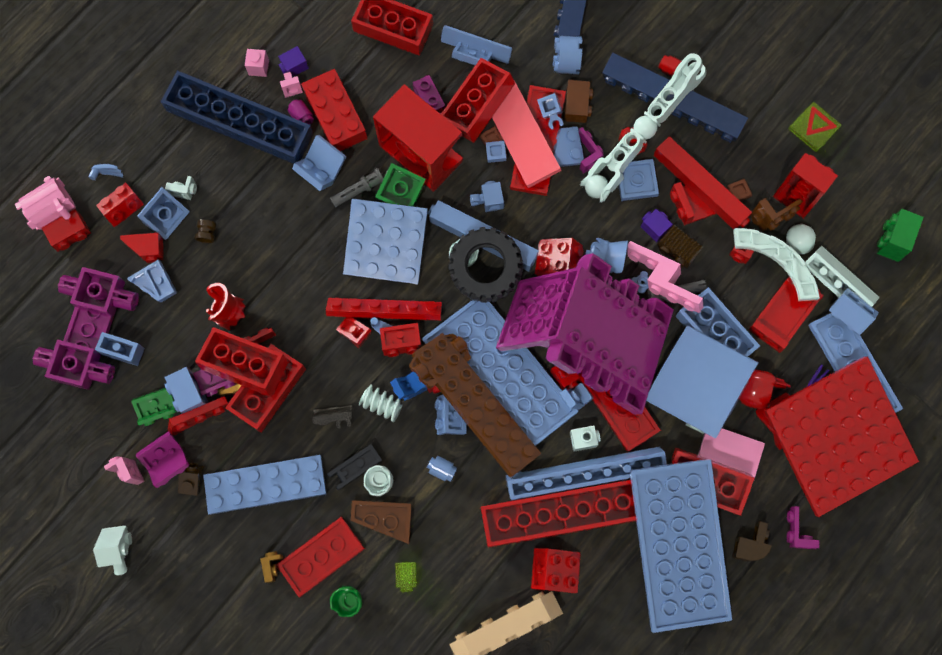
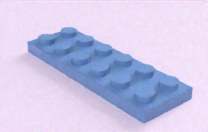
M831 313L808 325L835 372L864 356H868L895 413L903 409L858 333L849 330L847 324L842 320L834 318Z
M321 455L204 475L207 509L210 515L327 494Z

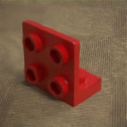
M534 548L531 589L577 593L580 553Z

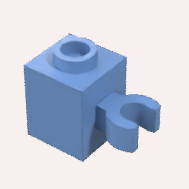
M555 93L537 100L543 118H550L549 127L552 130L554 129L553 122L556 120L559 121L560 126L564 125L563 120L558 117V114L563 113L558 96Z
M488 181L481 185L482 194L470 195L471 206L484 203L485 212L504 209L500 182Z

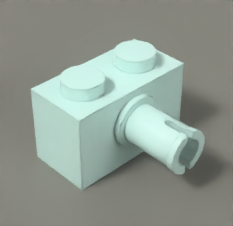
M126 525L102 529L93 549L97 566L113 565L115 575H122L127 572L124 558L128 554L129 545L132 544L131 533H128Z

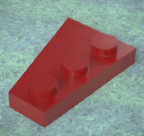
M225 396L169 419L168 431L174 436L213 415L217 416L224 413L225 407L228 404Z

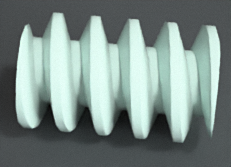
M371 384L364 391L359 405L363 403L364 409L370 406L371 412L377 409V415L380 416L384 413L385 419L391 416V421L395 422L403 404H400V399L398 398L394 402L393 394L386 398V391L380 395V388L373 392V385Z

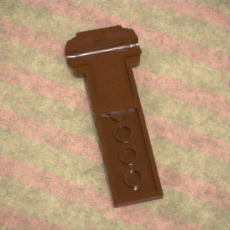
M441 333L412 354L413 360L409 364L410 370L418 375L419 381L430 389L437 386L510 478L541 454L470 367L468 362L471 356L463 338L457 337L454 334L444 335Z

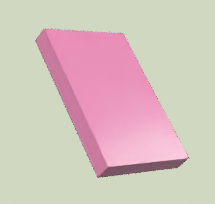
M721 429L716 439L706 433L704 434L698 455L749 473L755 478L765 443Z

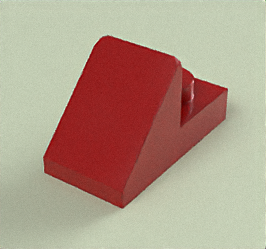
M346 317L336 329L357 348H360L371 335V330L352 317Z

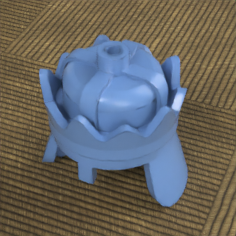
M596 238L598 242L591 244V249L586 250V255L594 253L612 266L610 273H622L628 241L608 242Z

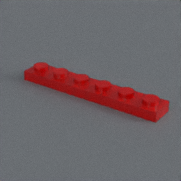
M328 298L326 306V316L441 320L442 302Z

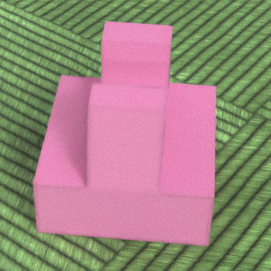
M291 72L284 73L285 80L280 81L285 98L303 93L298 76L292 78Z

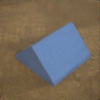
M161 187L137 217L155 233H159L166 240L190 211Z

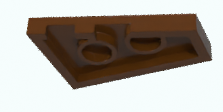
M352 500L350 521L409 544L412 504Z

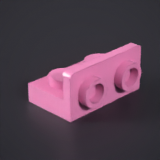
M117 456L110 459L109 464L104 466L105 470L116 472L121 481L135 485L144 482L135 460Z

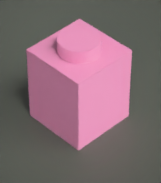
M247 49L245 68L248 74L251 76L267 77L269 59L266 51Z

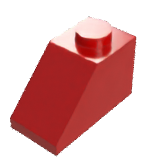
M159 233L120 236V239L147 263L164 260L163 238Z

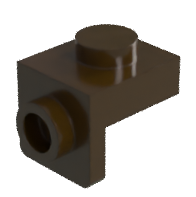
M189 463L186 470L179 474L178 493L198 496L200 493V476L204 466Z

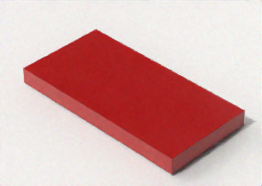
M341 516L279 562L277 567L300 598L365 548Z

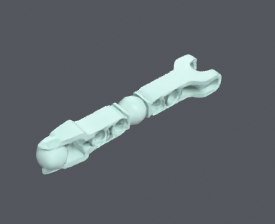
M689 54L676 68L673 77L649 105L648 112H644L645 116H641L635 121L634 129H630L631 132L621 139L608 156L599 158L588 172L589 174L580 184V186H585L586 193L590 197L600 198V202L606 200L609 193L613 192L623 181V172L640 152L643 143L646 144V139H650L655 135L657 126L660 127V123L664 122L685 96L694 90L704 79L706 69L699 55ZM691 60H696V61H697V62L691 63V64L688 66V63H689ZM674 94L673 100L666 101L668 95ZM657 109H662V113L659 116H653ZM632 139H637V143L634 146H629V142ZM624 153V159L617 161L618 155ZM605 166H608L610 171L616 172L609 183L605 177L598 175Z

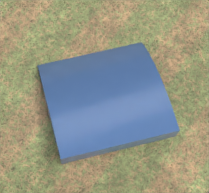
M687 326L659 372L646 401L716 439L759 362Z

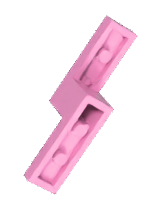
M632 241L628 243V257L654 270L647 280L649 290L653 294H660L672 303L683 305L689 311L701 312L703 309V298L674 285L681 275L679 263Z

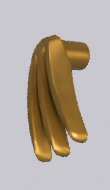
M237 384L227 389L223 386L217 390L220 396L236 393L241 385Z

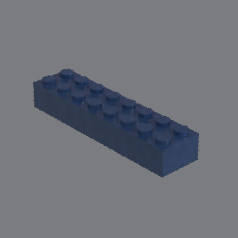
M613 52L602 72L604 80H606L605 83L613 87L618 85L622 88L623 92L630 95L633 92L637 94L638 99L646 103L648 101L653 102L670 81ZM690 91L671 113V115L679 119L681 117L688 119L687 122L697 127L699 124L705 127L704 131L712 135L714 133L722 135L721 139L729 143L737 140L748 117L694 91ZM674 94L668 95L666 101L673 100Z
M180 71L176 72L161 100L165 110L293 164L301 160L313 136V131L309 124Z

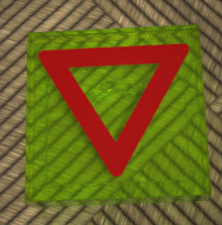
M813 102L788 129L817 152L842 125Z

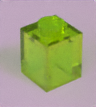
M395 563L396 588H400V592L413 591V587H417V563Z

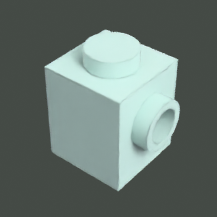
M595 426L572 429L570 431L573 452L596 448L598 442L601 441L599 431L595 430Z

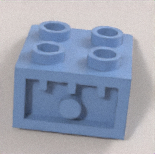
M317 135L306 158L294 163L292 169L321 191L333 185L346 156L323 137Z

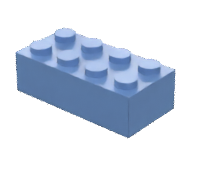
M709 287L698 295L703 298V309L700 313L689 311L683 307L676 315V318L685 328L690 326L747 357L760 347Z

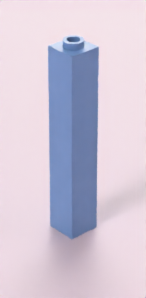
M439 200L436 205L431 206L428 212L431 223L459 237L463 234L467 235L472 229L474 231L479 230V227L491 229V226ZM513 238L521 251L523 269L530 272L539 250ZM488 247L483 248L489 251L490 253L503 259L501 254L495 249Z

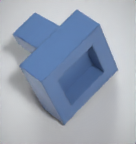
M504 141L486 143L488 163L506 161Z

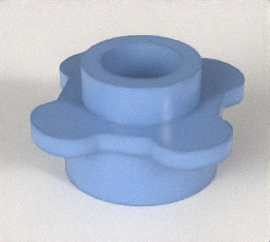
M642 271L638 277L632 278V281L639 285L638 292L641 294L645 293L649 288L647 281L649 277L645 271Z

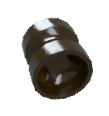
M198 220V232L195 235V240L202 243H213L215 238L213 232L216 230L217 224L210 220Z

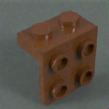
M765 198L754 208L751 219L756 226H759L762 232L768 229L772 231L783 220L788 221L793 218L795 213L800 210L799 206L803 201L799 199L776 213Z

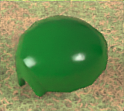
M342 586L334 591L330 598L331 610L336 611L340 617H352L362 607L360 592L351 586Z

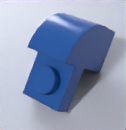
M411 372L405 377L395 378L390 382L394 393L399 399H404V401L428 389L419 381V377L415 372Z

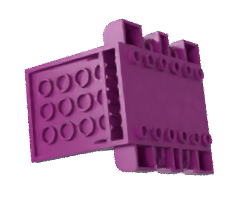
M594 253L584 255L578 261L576 268L520 280L496 348L500 351L534 346L548 348L547 361L568 374H578L582 371V377H584V382L587 386L597 392H607L610 390V394L613 396V401L632 414H642L674 309L656 297L647 300L644 298L640 299L637 294L639 285L631 279L621 281L615 279L612 282V276L609 275L612 266Z

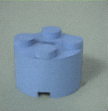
M559 36V38H555L554 49L557 56H553L554 71L562 74H579L582 60V49L579 46L582 44V37Z

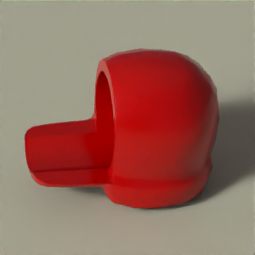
M755 369L739 400L750 408L765 409L770 402L773 387L785 389L786 387L791 388V385L783 379L776 378L772 373Z

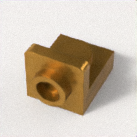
M277 551L266 553V557L261 558L265 583L275 582V577L278 576L276 564L273 565L272 561L283 559V555L277 554Z

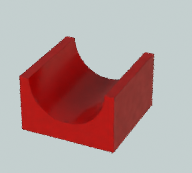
M405 84L373 116L379 146L408 171L425 178L427 181L425 185L433 192L463 161V158L452 149L453 145L462 136V132Z

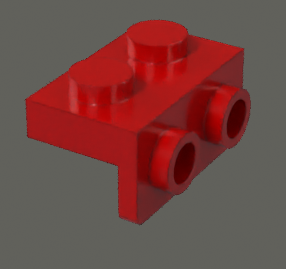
M124 183L122 186L117 187L109 196L103 198L96 206L106 219L116 227L142 207L143 202L128 184Z

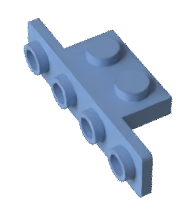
M446 25L443 27L441 42L455 46L452 58L476 65L480 58L488 62L494 59L506 64L509 63L512 52L511 47Z

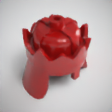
M214 283L207 287V293L215 299L211 309H206V313L210 314L209 321H214L220 327L230 330V326H236L240 318H245V305L242 302L244 299L232 295L221 283Z

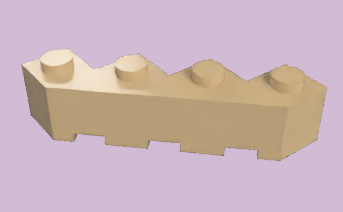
M542 591L532 596L534 601L520 608L518 605L507 609V615L495 621L490 618L482 622L480 629L470 634H467L465 631L455 636L456 641L449 644L454 655H485L560 616L563 612L553 592L551 591L544 595Z

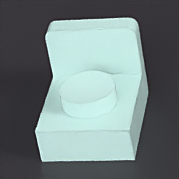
M188 176L185 185L180 182H167L165 190L173 197L191 200L192 195L196 193L197 184L191 176Z

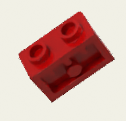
M418 323L380 328L384 356L396 357L402 353L413 354L422 347Z

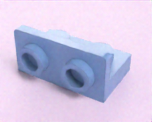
M444 395L438 396L435 402V409L437 410L435 428L437 435L466 434V422Z

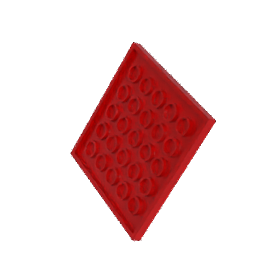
M868 356L854 361L763 410L817 517L919 462Z

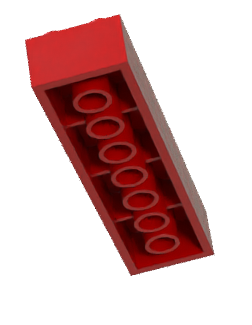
M631 480L481 506L488 548L636 521Z

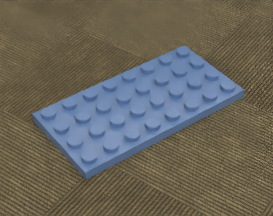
M472 300L424 336L422 341L424 344H427L441 333L444 335L454 334L457 337L463 338L471 356L468 362L470 367L536 446L579 411L577 409H570L560 395L562 390L527 348L500 351L496 348L505 320L490 302L481 303V301Z
M711 459L630 470L651 631L656 633L732 621Z

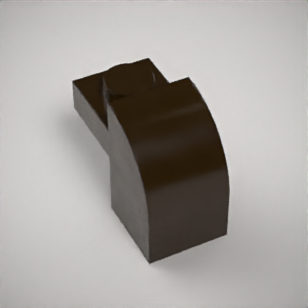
M755 523L752 540L742 537L736 538L732 558L743 561H756L764 558L772 545L764 543V540L767 541L769 536L768 523Z

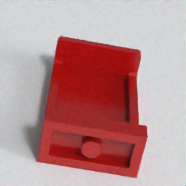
M789 276L749 328V331L780 353L789 344L790 339L816 304L822 299L823 295L818 289L820 299L799 301L796 288Z

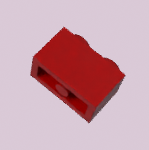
M76 209L69 212L71 214L69 219L65 220L61 216L42 227L50 245L57 251L66 250L71 244L76 241H82L87 235L91 234L83 217Z

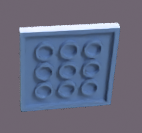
M352 199L343 274L419 284L428 208Z

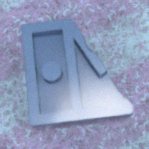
M578 127L559 129L556 136L557 142L553 148L554 157L559 166L580 165L584 157Z
M156 260L127 278L128 281L134 283L159 302H163L177 293L160 260Z

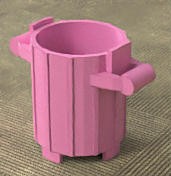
M47 176L44 179V184L21 197L19 202L15 204L17 210L23 209L22 212L29 221L27 224L31 229L42 230L43 226L61 216L67 220L71 217L69 212L76 209L72 198L64 188L65 184L59 177L56 179Z

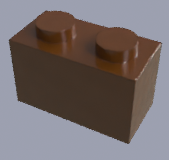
M568 80L564 121L586 123L587 117H591L592 106L589 105V100H592L593 89H590L589 81Z

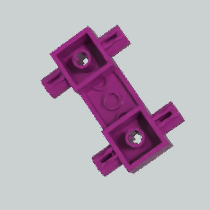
M82 267L79 278L63 275L60 278L58 291L59 293L72 296L70 303L75 308L64 340H57L54 350L38 347L35 350L32 358L33 364L47 368L46 378L90 390L93 380L106 384L111 383L115 367L114 365L99 362L101 354L95 348L101 333H109L117 307L134 311L139 300L138 293L123 290L125 281L119 276Z

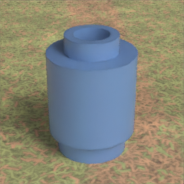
M438 455L436 459L432 457L427 466L430 469L429 474L443 481L448 480L450 482L457 470V467L453 466L454 463Z

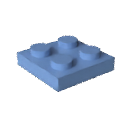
M653 159L631 162L623 172L624 179L619 184L621 201L658 197L659 191Z

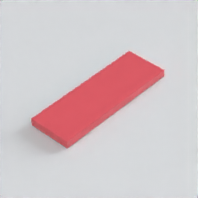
M515 84L492 118L527 187L530 188L562 170L517 84Z

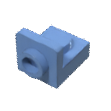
M580 383L574 389L565 388L560 392V395L570 409L580 410L593 399L592 394L583 383Z

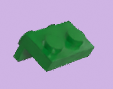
M166 388L132 399L131 402L138 417V425L144 424L148 426L155 423L156 419L162 417L163 419H168L175 415L176 409L173 405L175 399L172 394L169 395Z

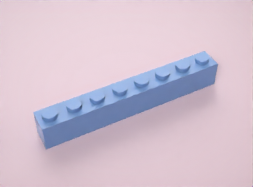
M661 447L520 472L512 478L508 475L505 476L510 499L515 500L631 478L630 470L667 465L665 451Z

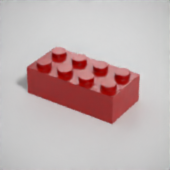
M361 0L351 22L354 32L420 56L433 27V15L394 0Z
M480 58L441 115L462 132V137L474 143L516 83L509 72Z
M335 69L301 83L308 102L331 145L342 151L367 139L366 130Z
M805 153L773 197L787 207L801 199L803 202L796 214L804 219L838 175L830 167H825L818 162L816 157Z
M214 327L195 360L196 364L203 371L270 397L288 364L284 354Z
M272 344L268 348L284 354L288 361L272 396H267L241 385L225 407L232 414L261 433L306 370L303 364Z
M675 448L670 464L707 458ZM711 460L717 507L741 516L754 477L749 473Z

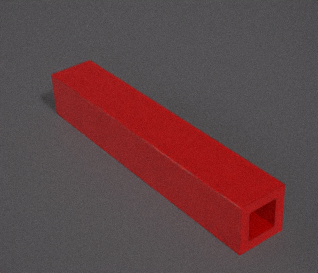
M670 136L656 148L653 156L732 229L744 228L750 222L749 216L752 212Z

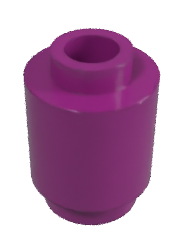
M294 100L289 104L288 112L292 118L309 125L314 121L313 114L302 100Z

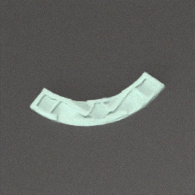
M735 228L733 230L735 249L757 251L776 261L793 281L799 301L820 299L816 281L807 268L805 261L789 245L772 235L769 236L757 230Z

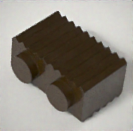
M672 225L657 245L662 254L665 256L670 255L675 259V262L680 264V267L685 268L691 265L703 249V246L675 225Z

